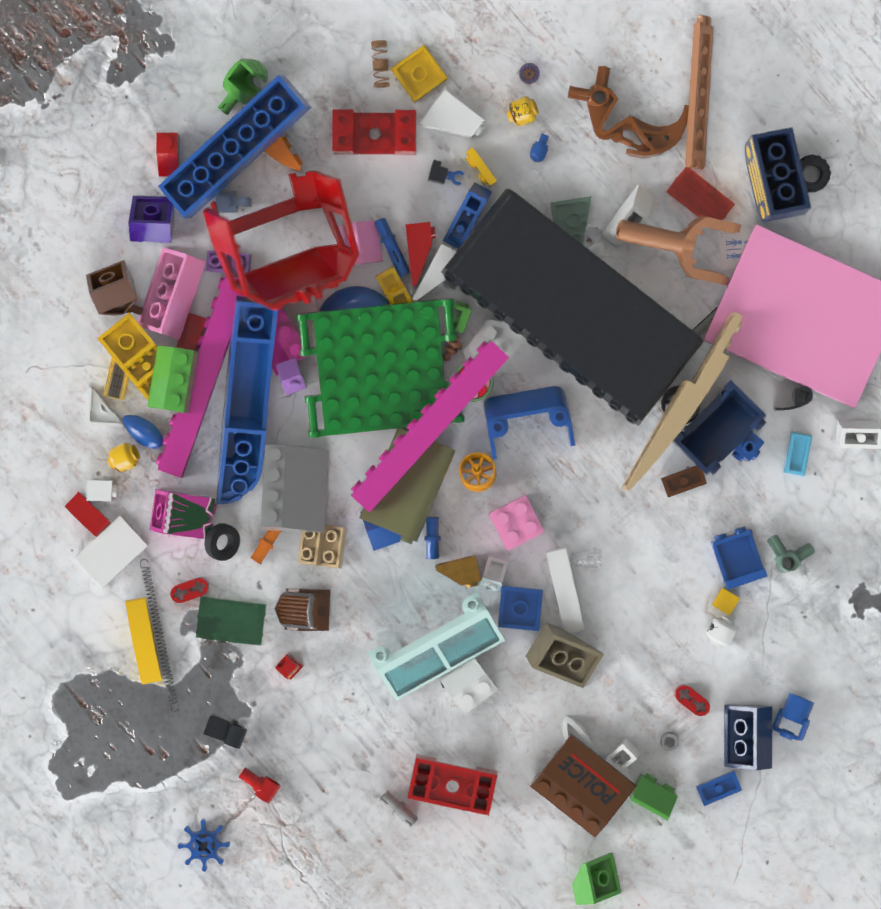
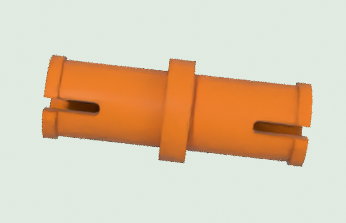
M267 530L264 537L259 539L260 543L250 558L261 565L269 550L274 548L273 544L281 531Z

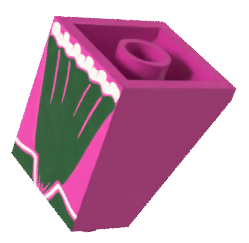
M155 489L149 530L162 534L205 539L207 532L213 527L212 517L216 512L215 499Z

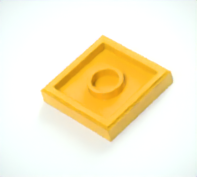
M425 45L391 68V71L414 103L448 80V77Z

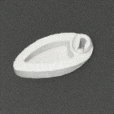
M565 716L562 721L564 740L566 741L573 734L592 749L590 737L584 727L573 717Z

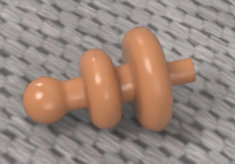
M457 336L456 341H447L449 344L445 346L447 353L443 355L445 361L450 360L451 354H457L456 349H462L463 345L459 342V336Z

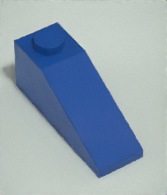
M476 182L473 183L443 239L444 242L457 249L460 248L470 235L492 191Z

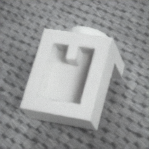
M488 556L480 585L489 591H500L508 561Z

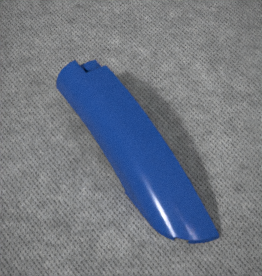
M236 296L232 320L216 504L233 503L242 499V496L249 491H252L260 479L263 465L278 310L269 309L244 296Z

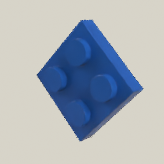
M502 586L498 627L539 631L543 590Z

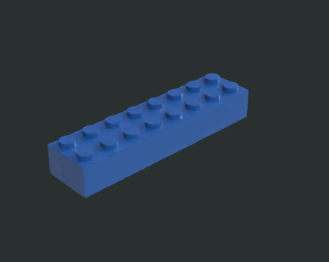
M278 75L158 186L159 189L184 218H192L312 107L286 76Z

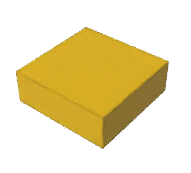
M721 588L711 605L730 616L740 598Z

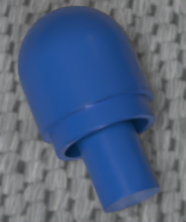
M542 133L539 141L533 143L530 150V158L534 162H542L545 159L549 150V146L546 145L549 138L548 135Z

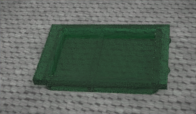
M201 596L197 616L196 638L261 645L266 604Z

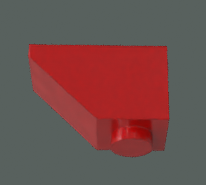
M156 133L159 177L170 176L180 166V135L178 133Z

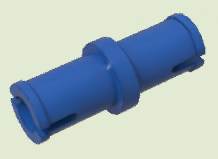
M427 517L426 536H424L427 550L426 559H439V540H441L438 531L439 517Z

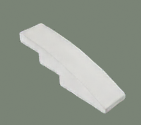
M566 547L546 551L563 629L569 633L583 631L585 628Z

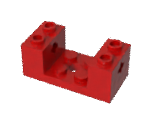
M332 109L333 154L416 155V110H395V113L354 112L353 109ZM371 129H379L381 136L378 139H371L369 136Z
M416 754L407 799L489 816L498 776L497 771L481 767L472 769L436 761L437 758ZM449 781H456L459 787L455 792H450L446 788Z

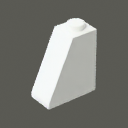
M444 90L421 120L420 125L423 128L472 139L474 135L478 137L485 128L483 126L485 120Z

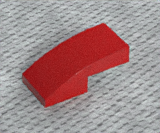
M80 492L64 506L95 537L110 524V521L102 512L94 507L90 501H86V497Z

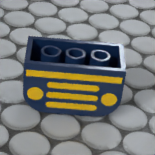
M793 127L752 135L745 144V160L757 212L761 221L765 223L805 215L811 209V204Z

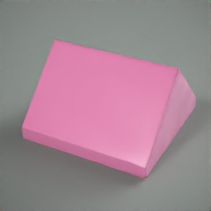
M375 221L351 223L359 251V256L354 266L383 262L380 237ZM345 224L338 226L345 245L350 247Z

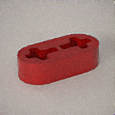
M199 577L178 584L171 589V599L176 603H183L203 596L208 592L209 583L206 579ZM197 581L205 585L201 593L199 590L191 591V588L197 585ZM177 588H180L181 591L188 589L189 592L184 594L181 600L174 595L177 592Z
M682 684L676 688L674 695L678 702L697 716L708 714L710 704L703 696L688 685ZM688 689L687 693L692 699L690 701L685 697L680 699L681 694L679 691ZM694 700L700 704L705 702L704 707L706 709L697 712V707L693 704Z

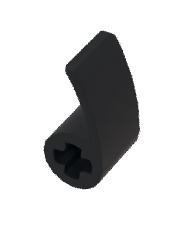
M806 386L797 387L792 393L795 406L773 409L775 411L802 407L813 399L812 390ZM800 390L807 393L805 401L798 399Z
M211 715L204 730V735L221 740L226 745L240 749L248 729Z

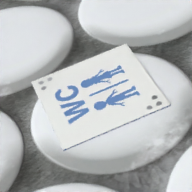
M741 229L740 233L718 231L721 270L735 269L752 229Z

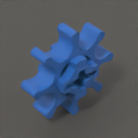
M203 818L200 831H192L188 825L184 828V831L189 833L191 839L188 843L180 842L178 848H188L191 851V857L185 861L186 865H189L193 859H199L203 864L202 871L205 872L208 869V859L214 858L219 864L224 862V859L218 855L217 851L220 847L228 848L230 842H221L217 838V833L223 829L222 825H219L215 831H209L206 828V819ZM201 842H208L207 848H200Z

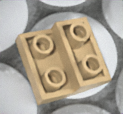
M325 525V533L301 532L298 563L342 568L347 527Z

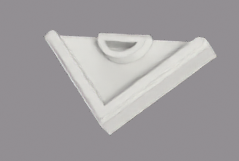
M88 387L86 425L124 428V423L92 387Z

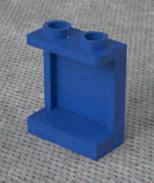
M745 526L735 529V534L727 536L726 533L715 536V540L711 541L721 575L728 590L767 577L752 535V529H746Z

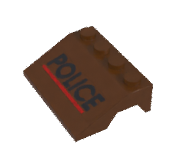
M573 734L561 745L542 771L536 774L530 785L531 788L593 837H596L603 830L637 786Z

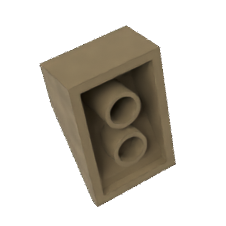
M547 622L526 654V658L533 669L584 688L604 656L603 652L564 629Z

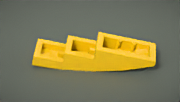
M393 266L375 276L390 304L413 302Z
M146 597L125 600L141 683L147 684L162 681L154 630Z

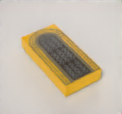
M111 358L103 396L124 400L129 378L113 358Z

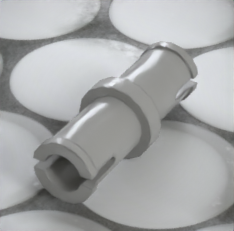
M388 790L380 797L379 801L387 806L394 816H398L404 821L408 827H412L418 820V817L405 807L406 804L403 801H398Z

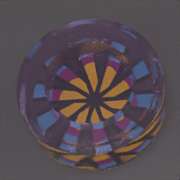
M533 63L524 64L519 71L520 80L529 85L537 82L540 76L539 68Z

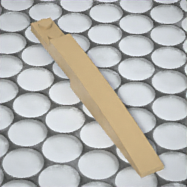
M737 312L730 313L692 381L682 380L621 489L630 491L664 453L696 411L729 359V356L724 354L723 351H727L732 343V340H730L732 335L741 328L742 322L740 321L743 318L742 315Z

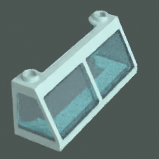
M478 592L464 600L463 610L465 614L391 654L388 648L383 646L368 652L375 669L396 701L505 641Z

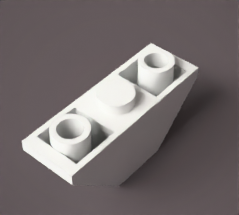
M637 184L601 235L616 247L623 244L625 241L616 239L618 223L621 220L644 224L649 217L654 196Z

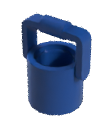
M789 692L784 707L780 708L772 726L773 730L779 732L780 736L786 739L802 741L810 724L808 718L814 702ZM782 717L802 725L798 736L789 730L778 728Z

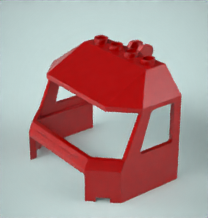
M315 170L306 171L305 176H297L296 173H290L288 176L294 195L293 198L233 220L219 215L215 201L211 203V209L209 207L203 210L211 242L232 290L269 309L279 310L284 307V304L297 303L301 300L303 303L309 304L312 302L311 296H314L315 299H322V290L336 288L339 286V283L347 280L359 256V251L340 179ZM323 209L337 244L312 247L244 273L238 251L241 247L239 244H236L234 235L298 211ZM333 213L343 217L350 247L345 245ZM225 253L234 258L239 276L236 280Z

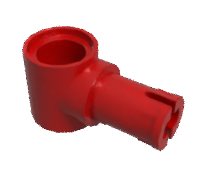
M246 767L239 775L241 780L253 788L254 794L270 804L281 787L273 779L267 776L265 778L261 776L260 778Z

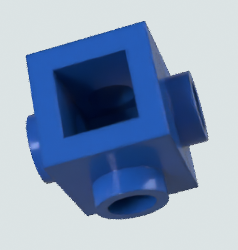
M752 432L733 450L732 456L740 462L753 461L760 454L759 449L765 442Z

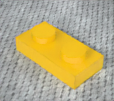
M473 147L466 152L468 157L465 160L472 169L476 167L480 173L477 176L484 186L488 184L489 187H492L497 183V180Z

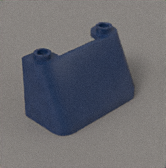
M732 380L723 387L724 390L721 394L719 393L688 426L684 427V432H679L672 441L706 475L710 473L714 475L722 467L720 463L755 429L759 431L767 423L764 420L767 415Z

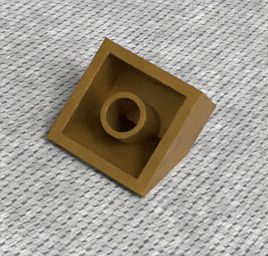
M476 555L435 564L436 571L461 586L466 585V588L478 586V581H482Z

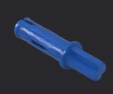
M386 218L375 221V226L382 239L380 242L384 243L399 277L401 278L411 273L395 240L396 235H393Z

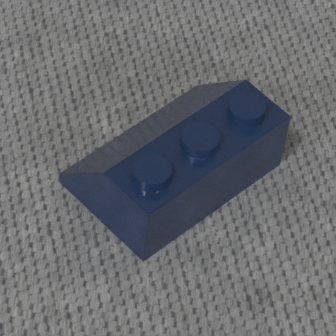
M724 705V767L756 771L772 769V706Z

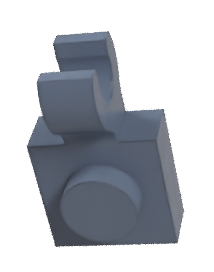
M221 191L215 196V202L219 213H237V207H251L252 198H237L236 191Z

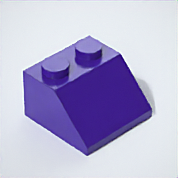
M133 196L128 221L130 241L171 243L174 205L167 197Z

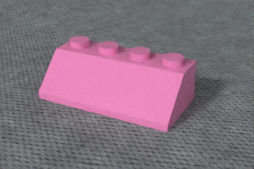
M163 247L143 304V311L138 319L139 325L179 340L206 261Z

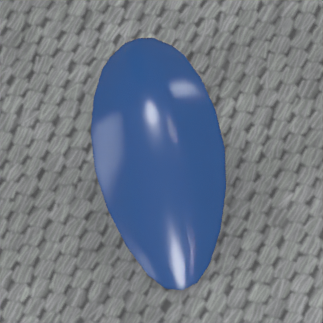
M135 415L123 417L124 426L136 442L152 449H157L163 445L164 439L161 432L150 421Z

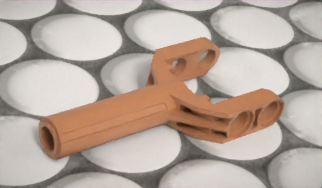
M699 216L690 222L686 228L676 232L621 220L616 228V239L674 252L687 277L728 285L729 277H726L724 274L693 267V264H696V259H692L697 234H703V231H701L702 227L728 233H740L742 225Z

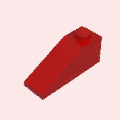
M430 222L405 224L412 288L418 285L432 247V239H436L435 226H430Z

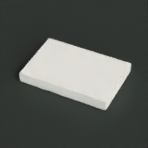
M120 515L84 548L75 559L104 588L149 545Z

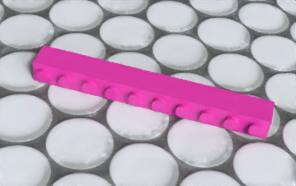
M226 275L225 278L221 277L217 288L220 289L219 295L214 297L212 301L211 317L207 316L204 328H206L205 335L200 336L197 347L200 349L189 413L177 412V415H172L169 424L172 426L170 434L166 433L163 445H165L164 452L159 453L156 465H159L157 470L180 478L184 476L230 345L236 296H244L231 289Z
M491 340L488 343L482 342L476 349L479 353L474 358L470 356L462 365L464 369L461 373L456 372L448 380L451 384L446 389L442 387L436 393L434 403L432 405L428 403L420 411L423 415L418 420L414 418L406 428L409 430L404 436L400 434L393 441L395 446L390 451L386 449L381 454L379 464L376 467L372 465L365 472L367 477L362 482L358 480L353 485L351 496L369 513L510 358Z

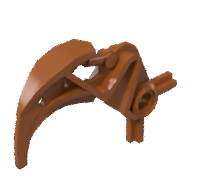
M598 66L595 85L590 86V89L569 86L567 98L587 101L595 135L601 140L611 139L615 143L620 142L637 149H627L626 154L628 156L641 159L659 156L673 148L681 140V136L685 131L689 105H684L683 113L679 120L668 126H653L629 115L608 131L603 130L602 126L618 101V97L612 89L607 87L610 68L607 66ZM601 93L604 97V101L597 102L594 98V94ZM623 130L633 131L641 145H637L632 140L623 137ZM648 137H651V142L648 141Z

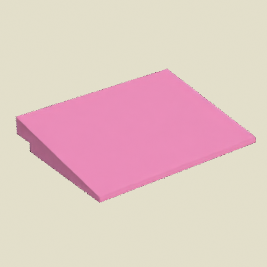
M755 225L743 248L703 341L713 344L730 313L737 312L743 316L740 321L742 326L737 333L732 335L730 339L732 343L727 349L728 352L855 409L881 353V280L759 225Z

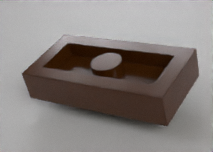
M697 465L661 478L667 498L707 484L703 471Z

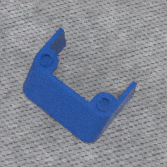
M551 386L488 398L484 403V413L492 459H497L494 438L502 437L507 433V419L548 412L550 422L554 426L567 427L569 445L575 446L570 412L564 390L558 386Z

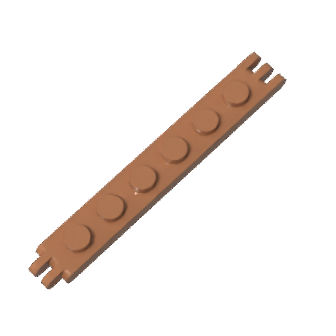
M701 14L697 17L693 31L685 165L689 168L703 170L706 157L713 26L711 25V17Z

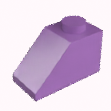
M296 358L276 364L286 395L307 388Z

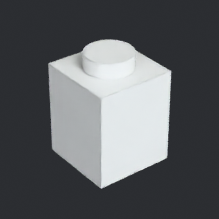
M87 480L86 501H114V497L118 495V485H114L115 480Z

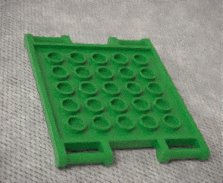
M446 298L296 314V321H299L301 340L300 356L317 354L321 394L304 397L308 407L310 426L308 437L317 438L321 436L406 428L414 418L418 420L423 415L420 411L428 403L431 405L434 403L436 393L442 387L446 389L451 384L444 379L441 342L457 340L452 310L454 299ZM444 306L446 334H440L438 307ZM313 319L316 347L310 348L307 320ZM322 401L324 429H318L315 402ZM462 411L451 423L465 422V416L462 414Z

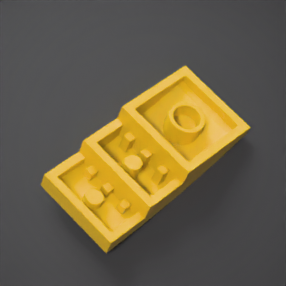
M128 313L97 339L148 401L157 346L134 317Z

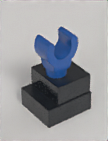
M433 160L427 181L444 185L445 179H448L454 185H461V182L455 180V175H464L462 171H448V168L441 167V161Z

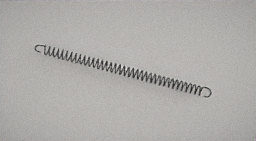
M145 569V570H143V571H141V572H148V573H150L151 571H146V570H148V569ZM150 589L145 590V591H152V592H150V593H153V592H154V590H150ZM153 600L148 601V603H153L151 604L152 606L158 607L157 605H154L157 602H151ZM154 615V616L151 617V618H157V619H155V620L160 619V617H155V616H157V615ZM158 623L153 624V626H157V625H160V626H158V627H161V626H162L161 624H158ZM158 630V631L154 632V633H161V634H163V632H159V631H161V630ZM163 650L158 651V652H165V653H163V654H166V653H167V651H163ZM168 663V664H166V665H164V666H161V667H162V668H164V667H169V668H170V666H167V665H169L170 663ZM167 669L162 670V671H169V672H167V673H170V672H171V670H167ZM167 676L163 679H170L168 681H171L173 678H168L170 676ZM171 691V692L167 693V694H174V695H176V693H172V692H174V691Z

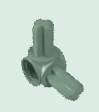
M773 535L767 540L776 555V558H774L776 567L782 573L796 570L801 566V561L815 553L814 547L810 543L793 551L790 549L786 550L778 535ZM785 558H789V559H790V561H791V567H790V568H786V567L784 566V559H785Z

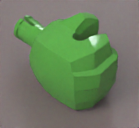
M240 59L227 72L223 81V87L228 95L218 106L219 110L224 114L229 115L237 102L246 105L253 96L262 91L253 83L254 77L265 82L268 79V71L260 61Z

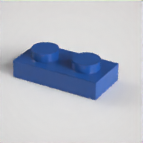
M734 770L696 786L704 806L742 791Z

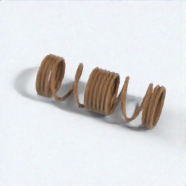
M372 41L371 49L373 47H387V41ZM373 49L374 51H379V53H376L373 56L382 53H387L388 51ZM372 56L375 59L372 61L373 70L378 71L373 76L382 79L374 82V87H389V82H381L389 80V78L375 76L377 73L389 70L388 59H377Z

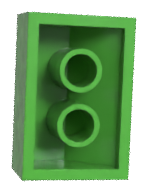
M157 346L147 407L189 413L199 352L175 347Z

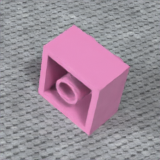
M526 495L488 513L507 551L544 533Z

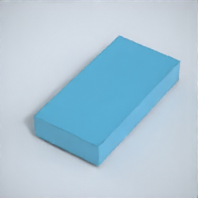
M791 432L784 473L805 476L812 441L811 435Z

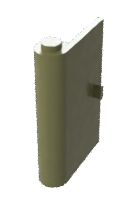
M397 428L388 451L395 446L393 441L400 434L404 436L407 430ZM434 441L369 513L363 508L359 518L397 533L401 536L400 540L412 545L413 541L417 542L455 454V450Z

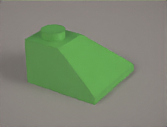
M613 853L605 854L582 864L572 884L576 905L596 904L621 893Z

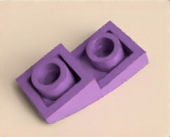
M207 250L206 271L225 273L216 251ZM225 253L232 273L238 274L233 256ZM239 253L244 273L251 270L252 254Z

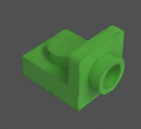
M457 301V304H454L452 309L462 313L461 315L457 314L454 326L457 327L455 331L464 334L472 310L468 309V304Z

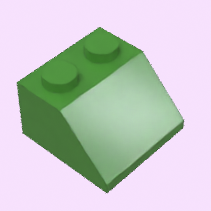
M640 773L635 782L637 786L629 795L631 801L668 821L678 798V795L674 792L675 788L666 783L662 786L656 782L657 778L648 773L644 776Z

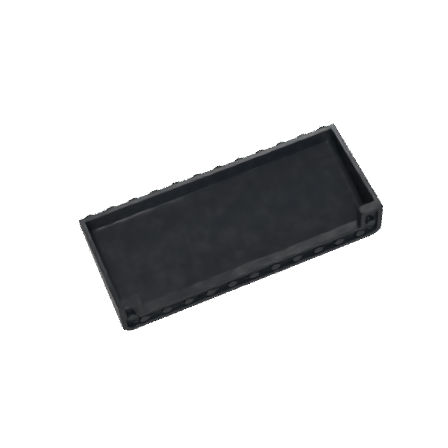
M511 189L504 190L441 271L447 281L457 284L465 295H471L477 300L476 302L479 306L489 309L497 320L507 323L514 333L525 337L529 345L539 348L547 359L557 362L564 372L571 373L576 377L575 379L579 384L589 387L596 397L603 398L609 403L610 408L625 415V419L628 422L637 426L642 423L703 344L702 338Z

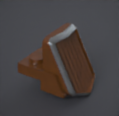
M286 588V592L280 595L274 608L279 623L284 626V630L329 631L330 590Z

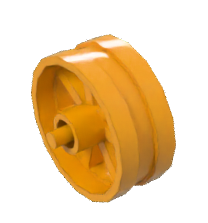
M481 452L470 453L459 464L458 471L461 483L468 490L482 492L494 484L497 475L494 461L487 454ZM480 460L479 464H474L473 461ZM484 461L490 464L489 466L482 468V464ZM469 463L472 469H464V467ZM493 469L491 477L484 473ZM462 473L472 475L465 481ZM483 478L488 480L483 484H481L480 480H482ZM475 479L478 485L470 484V482Z

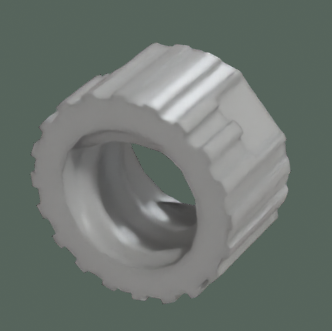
M667 732L661 736L660 743L665 750L672 751L677 749L679 739L676 734ZM668 737L674 738V744L671 746L665 744V740Z

